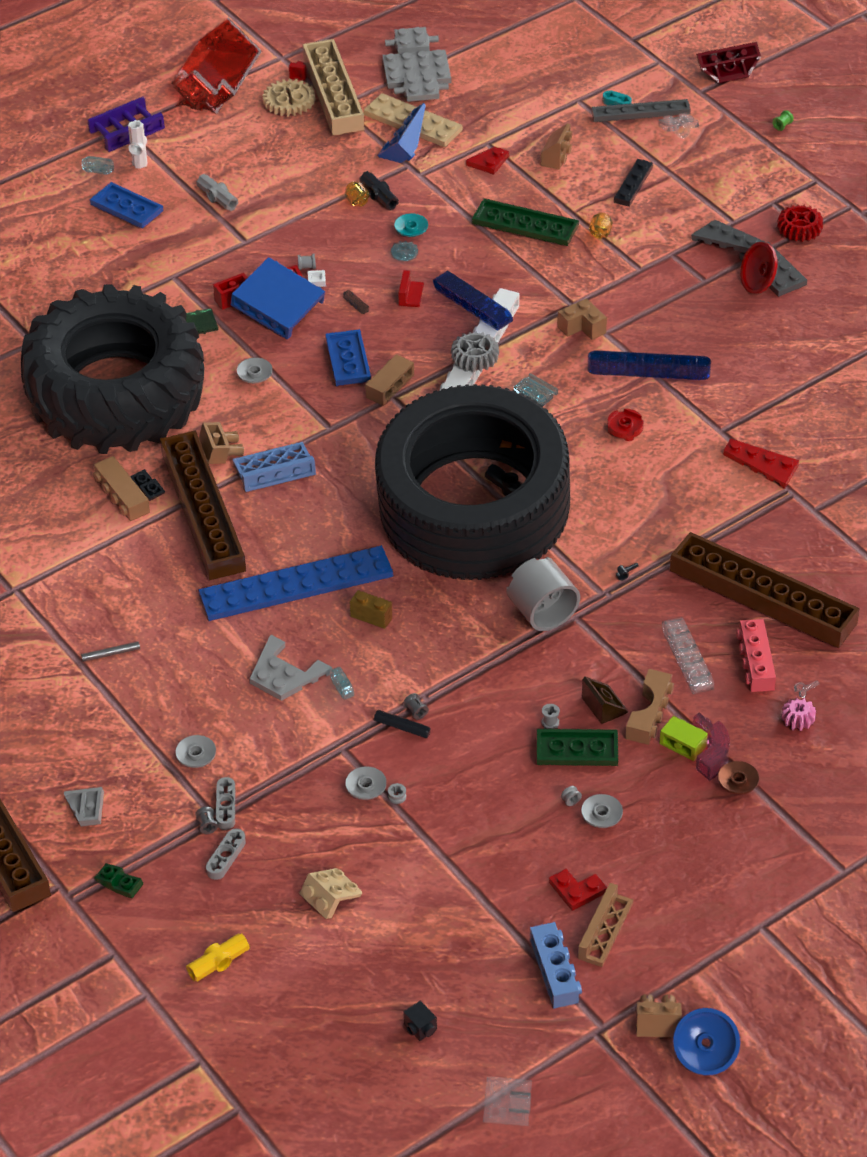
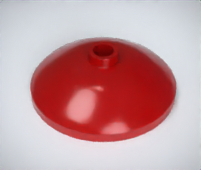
M757 242L746 251L743 257L740 276L744 288L750 293H763L771 286L776 277L778 260L776 252L770 244Z

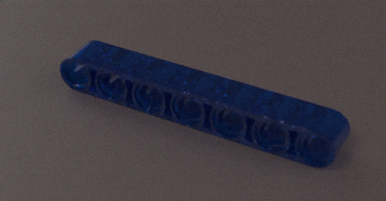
M447 270L433 279V284L437 291L498 331L513 322V317L509 310Z
M596 350L588 353L587 370L595 375L706 380L710 377L711 359L706 356Z

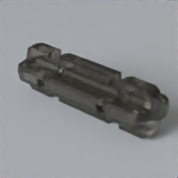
M351 290L343 292V298L349 301L360 313L365 314L369 312V306Z

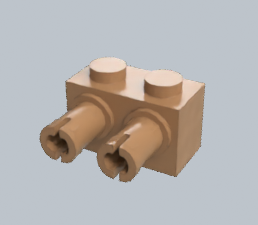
M220 422L202 424L198 438L209 464L226 463L228 456H243V444L229 445V443H238L239 434L237 431L224 432Z
M646 994L642 995L640 1002H637V1037H674L675 1029L682 1019L681 1003H676V998L673 995H670V999H668V995H664L662 1003L654 1002V997L648 994V998H646Z

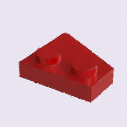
M494 146L468 158L466 166L494 175L509 157V151Z

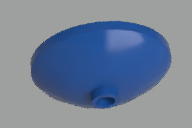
M700 1008L691 1011L680 1020L674 1032L673 1045L677 1058L685 1068L699 1075H716L728 1069L736 1060L740 1050V1035L735 1023L728 1015L716 1009ZM708 1039L710 1046L704 1047L702 1040Z

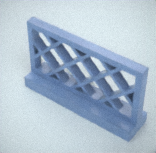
M303 442L232 459L243 482L245 492L316 475L315 459L313 456H310ZM301 449L299 453L294 452V450ZM288 456H291V457H294V458H293V460H292V459H287V457H288ZM271 460H272V461H276L275 464H272V463H269V462H270Z

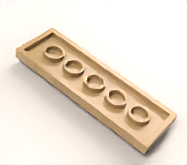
M381 93L364 109V115L399 129L403 125V121L416 106ZM425 110L420 138L446 147L463 130V125Z

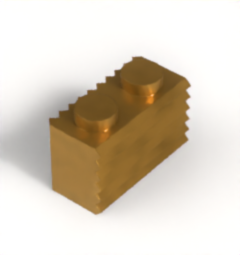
M357 590L350 600V617L386 629L392 620V602Z

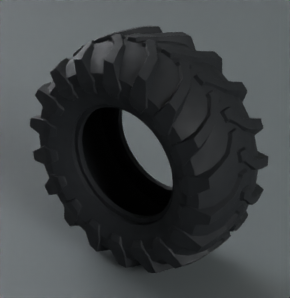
M104 284L102 291L91 293L81 289L75 291L70 301L56 300L50 303L47 315H39L32 320L29 334L24 336L21 351L23 388L25 395L33 405L31 410L37 423L45 422L48 425V433L53 439L63 435L71 439L72 448L78 450L84 444L96 446L101 454H107L109 447L122 446L128 452L137 451L140 443L146 440L160 443V439L167 436L169 429L183 428L187 424L190 412L196 411L200 403L205 370L203 363L204 355L200 343L197 342L199 334L194 322L187 323L186 311L183 306L171 307L166 303V295L162 292L152 297L142 294L141 286L133 285L130 291L117 290L112 284ZM111 357H130L147 363L138 372L117 379H94L79 373L87 365Z

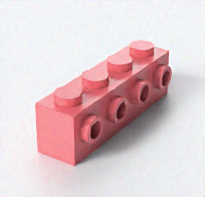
M764 619L740 620V629H736L737 640L741 641L739 644L740 655H744L742 666L743 670H747V673H745L746 684L750 685L751 692L775 691L776 675Z

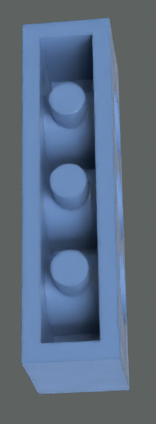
M555 922L530 927V942L553 1009L579 1003V994H582L581 984L575 980V968L573 964L569 963L568 959H570L567 946H563L562 931L557 929Z

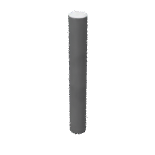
M138 641L81 654L82 661L85 662L140 649V644Z

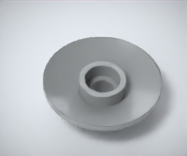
M262 358L246 359L237 367L238 377L247 383L263 382L272 375L273 371L272 365Z
M202 735L186 737L176 747L178 761L184 766L191 768L203 767L209 764L216 755L214 742Z
M359 767L351 771L346 778L347 791L357 799H374L380 796L386 788L385 775L374 767Z
M597 794L584 801L581 813L583 819L588 824L597 828H608L621 820L623 808L616 798L606 794Z

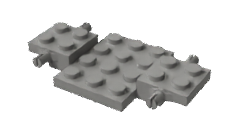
M426 27L394 30V39L385 40V46H395L397 54L382 55L388 89L394 88V94L404 93L405 97H407V102L439 99V90H449V83H451L446 51L439 49L430 51V42H439V36H429Z

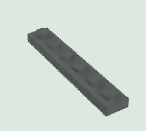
M688 99L597 106L592 107L591 112L594 122L686 115L690 114L691 108Z

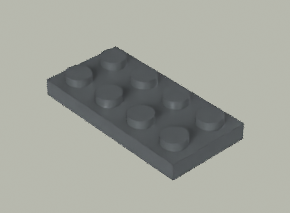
M774 248L777 255L778 268L776 277L769 288L779 297L806 286L807 279ZM744 252L739 253V259L741 261L743 260V257L745 255Z

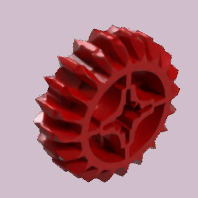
M799 204L797 206L791 205L790 208L785 207V210H781L777 220V227L784 238L789 237V240L793 239L796 242L798 240L810 242V239H815L822 232L823 217L821 212H817V209H812L811 206L806 207L805 204L803 206Z

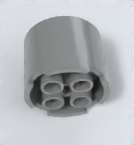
M549 557L540 560L533 558L522 564L511 575L513 579L510 586L506 587L507 596L531 626L538 631H548L559 627L575 613L580 603L579 590L553 559Z

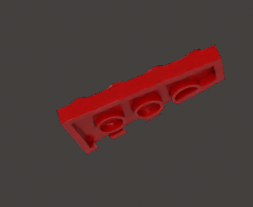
M735 439L729 440L723 452L724 456L740 465L749 466L751 471L764 474L769 481L780 483V487L784 489L799 466V460Z

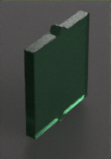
M212 308L186 313V322H194L198 334H206L207 332L218 330Z

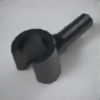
M638 563L628 567L618 566V573H616L620 581L627 579L629 576L628 572L639 567Z

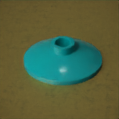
M409 213L398 217L394 227L399 234L414 237L426 232L428 221L422 215Z

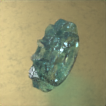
M399 241L398 244H393L391 255L397 260L409 261L418 255V248L413 242Z

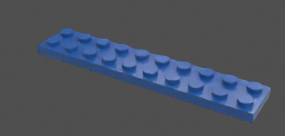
M381 545L198 590L208 621L390 578L393 577V570Z

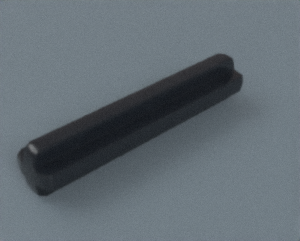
M377 710L374 715V720L424 738H428L431 732L429 726L381 710Z

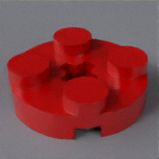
M624 409L622 412L616 410L608 417V433L625 441H632L634 437L642 433L644 420H642L641 414L635 410Z

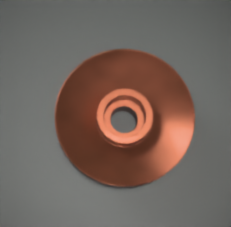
M733 761L725 764L720 769L718 781L722 788L730 793L746 794L758 786L759 773L749 763Z

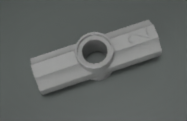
M205 174L199 176L196 181L197 186L207 194L211 202L217 201L230 211L236 208L238 199L228 192L223 182L217 183Z

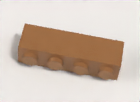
M114 456L94 464L95 472L93 476L97 483L100 482L104 492L110 495L114 505L117 504L123 516L126 515L132 521L150 513L148 498Z

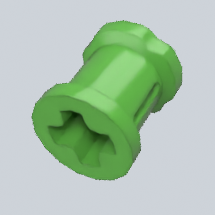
M784 110L779 117L773 119L772 124L775 129L782 131L787 124H791L794 121V117L791 112Z

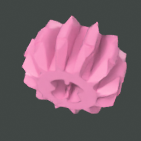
M796 697L794 701L789 699L787 704H784L782 707V721H785L786 726H791L792 730L799 728L802 731L803 727L809 729L810 725L815 722L816 710L812 702H806L805 698L799 700Z

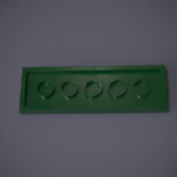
M483 198L472 217V224L568 246L579 226V220Z

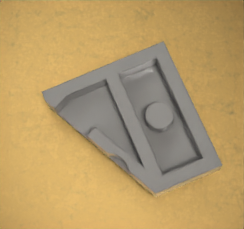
M102 787L64 791V796L80 826L101 824L104 799Z

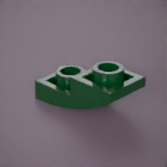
M107 863L94 877L95 881L104 887L131 899L143 886L141 878L125 874L123 868Z

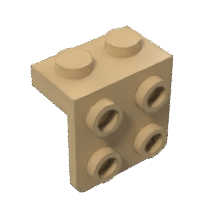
M334 868L308 873L299 894L325 919L332 918L339 901L361 897L362 891L344 875L343 871Z

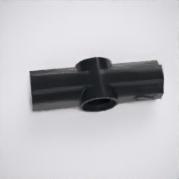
M369 171L362 174L360 183L368 190L372 200H378L386 209H395L399 204V199L390 191L387 182L380 181Z
M494 464L490 465L485 472V478L500 487L504 496L511 494L523 484L519 481L517 474L507 473Z

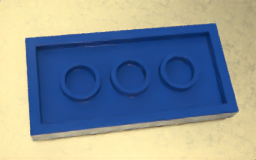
M110 182L90 199V205L142 229L164 211L163 205L113 182Z
M360 329L326 333L325 338L336 386L363 383L371 380Z

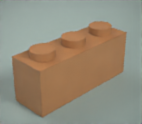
M396 354L381 370L377 371L371 380L366 382V398L384 406L414 376V362Z

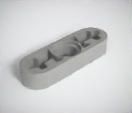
M223 777L217 782L216 822L222 830H229L235 825L236 788L234 780L229 777ZM225 786H228V793H224ZM230 801L231 804L229 806H222L221 802ZM224 814H228L227 821H224Z
M232 829L226 834L206 864L207 876L210 879L218 880L224 877L246 844L244 831ZM224 851H229L232 853L228 857H223L220 855Z

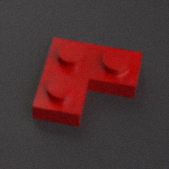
M566 868L549 877L550 885L572 911L604 895L607 890V886L597 874L577 882Z

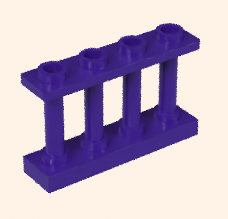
M140 97L88 119V128L91 134L99 131L104 136L105 148L108 152L130 144L128 126L123 127L119 122L126 119L132 122L136 120L133 116L141 113L145 117V119L140 121L143 123L144 135L146 137L165 129L164 115L161 112L151 115L146 110L145 98ZM113 125L117 131L109 133L105 128Z

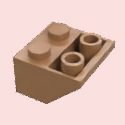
M567 123L551 133L541 152V166L560 170L562 164L566 163L567 155L572 150V144H570L572 138L570 124Z

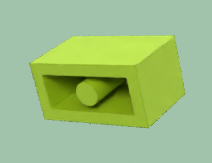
M675 716L660 731L661 745L692 761H695L707 746V732Z

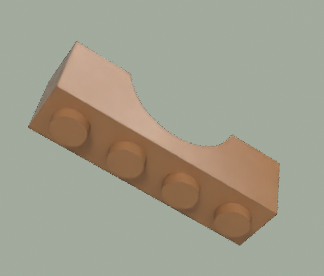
M653 669L648 670L643 682V696L651 702V705L641 711H632L626 725L627 740L649 745L651 738H655L658 729L656 725L661 723L663 717L662 709H666L669 697L667 696L672 694L674 689V683L671 682L672 674Z

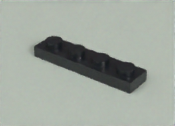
M637 159L615 195L614 203L630 207L653 169V162Z

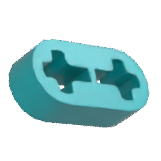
M611 90L603 93L602 101L607 106L632 104V98L628 95Z

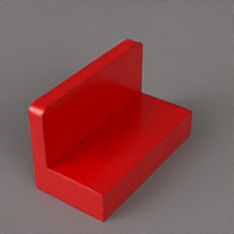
M403 270L399 288V306L420 307L424 282L410 281L409 270Z

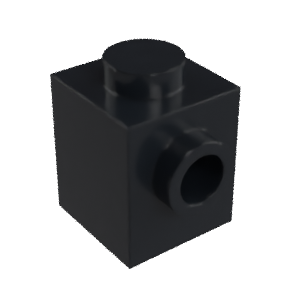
M421 1000L403 1011V1021L406 1030L419 1041L432 1036L437 1030V1017Z

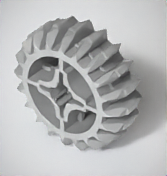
M469 332L467 335L462 333L461 337L458 336L453 341L451 348L452 360L456 366H460V369L465 368L466 371L473 370L475 372V370H479L481 372L482 369L488 370L489 367L494 366V363H497L499 355L498 342L495 341V338H491L490 334L484 335V332Z

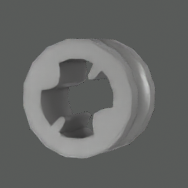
M399 783L390 785L388 788L389 801L394 804L403 803L406 800V787Z
M575 786L567 787L561 794V798L567 806L577 804L582 797V794Z

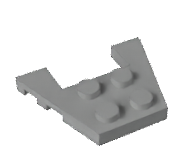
M270 635L250 677V684L282 701L302 690V687L306 684H313L318 681L319 677L323 675L328 676L332 673V667L320 660H317L304 672L276 657L286 647L285 642Z

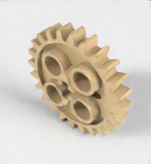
M283 79L282 82L276 81V84L271 83V87L267 86V90H264L263 104L266 109H269V112L274 111L275 115L280 113L281 116L286 114L287 117L290 114L295 116L296 113L301 115L302 111L307 112V108L311 109V105H314L315 93L312 90V86H309L308 83L304 84L303 81L297 82V79L291 81V79L285 81Z

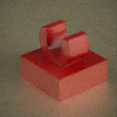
M291 62L289 64V79L305 82L307 76L304 62Z

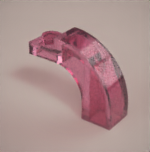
M699 712L693 716V726L701 728L708 733L707 743L710 747L697 756L696 770L711 781L718 776L720 769L728 762L730 738L727 729L720 721L712 724L710 719L705 718Z

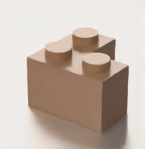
M586 298L559 310L557 327L567 337L582 330L593 340L606 334L607 317Z

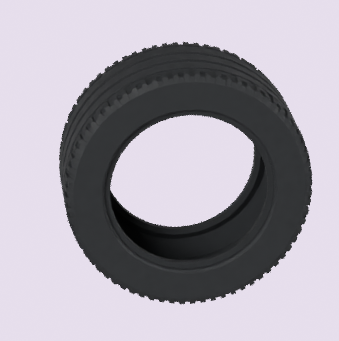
M465 384V386L457 385V387L451 386L448 389L442 388L440 391L436 390L431 394L428 393L426 396H421L418 400L412 401V404H407L406 408H402L400 413H397L395 418L390 420V424L386 425V429L383 430L379 438L375 454L379 512L384 531L391 544H393L395 549H398L400 554H403L405 559L408 558L409 562L415 563L417 567L421 566L423 570H429L430 573L435 572L439 576L445 575L447 578L450 576L453 579L461 578V580H465V578L469 580L476 578L482 580V578H497L499 575L505 576L506 573H514L518 567L533 558L540 559L542 554H546L548 549L553 547V544L557 542V538H560L569 516L570 458L563 429H561L556 418H553V415L546 408H543V405L537 404L536 400H531L529 396L525 397L522 393H517L515 390L510 391L508 388L503 389L500 386H485V384H481V386L477 384L471 386L469 384ZM502 440L512 442L511 448L500 447ZM516 445H520L524 448H516ZM470 458L491 459L505 463L515 468L526 478L524 483L511 494L499 500L478 505H461L443 501L429 494L420 486L431 473L451 462Z

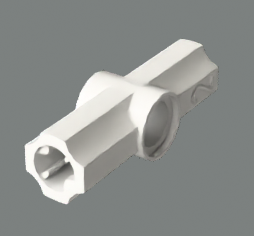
M134 120L128 124L130 138L128 149L132 156V164L135 168L141 169L148 164L146 153L147 138L144 135L143 123L139 120Z

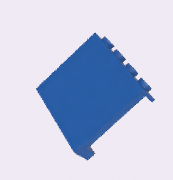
M268 257L232 293L231 306L288 340L292 336V329L318 302L324 303L325 291Z

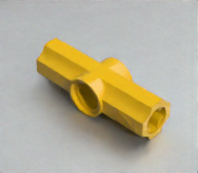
M238 933L220 945L218 943L210 945L205 950L203 956L186 965L190 978L194 982H198L215 970L218 972L224 971L230 966L233 959L250 949L249 943L242 933Z

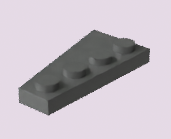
M717 220L711 221L691 234L693 241L700 239L704 240L705 244L710 245L713 242L719 244L722 248L734 247L735 251L744 253L753 244L765 242Z

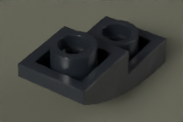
M145 469L130 476L149 501L165 494L162 486L155 478L152 479Z

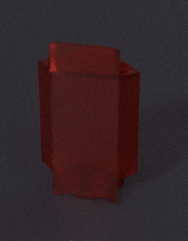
M229 18L199 39L171 82L174 88L182 95L175 106L181 107L185 105L190 106V109L200 111L205 109L210 110L211 113L218 114L223 104L236 94L262 52L259 47Z

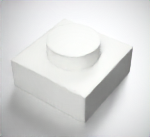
M325 270L308 271V281L318 287H326Z

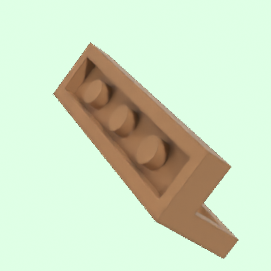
M609 884L579 945V960L603 967L633 905V899L617 894L618 885ZM617 901L626 904V906L616 911L614 904ZM615 917L618 923L608 926L606 920ZM608 933L610 939L600 942L599 935ZM598 949L602 953L600 959L590 956L592 951Z

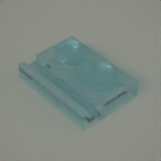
M531 373L529 377L524 378L514 386V390L517 393H522L525 397L529 396L531 400H536L537 404L543 406L553 399L554 395L558 394V388Z

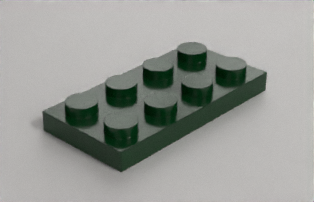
M537 729V765L618 766V730Z

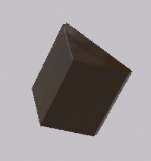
M586 676L582 679V699L601 724L627 714V708L608 684Z

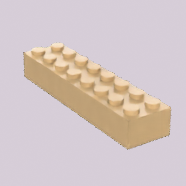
M334 39L303 44L304 62L332 135L364 130V114Z

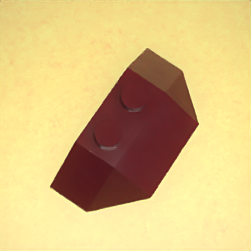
M757 42L696 54L700 70L718 84L748 78L761 58Z

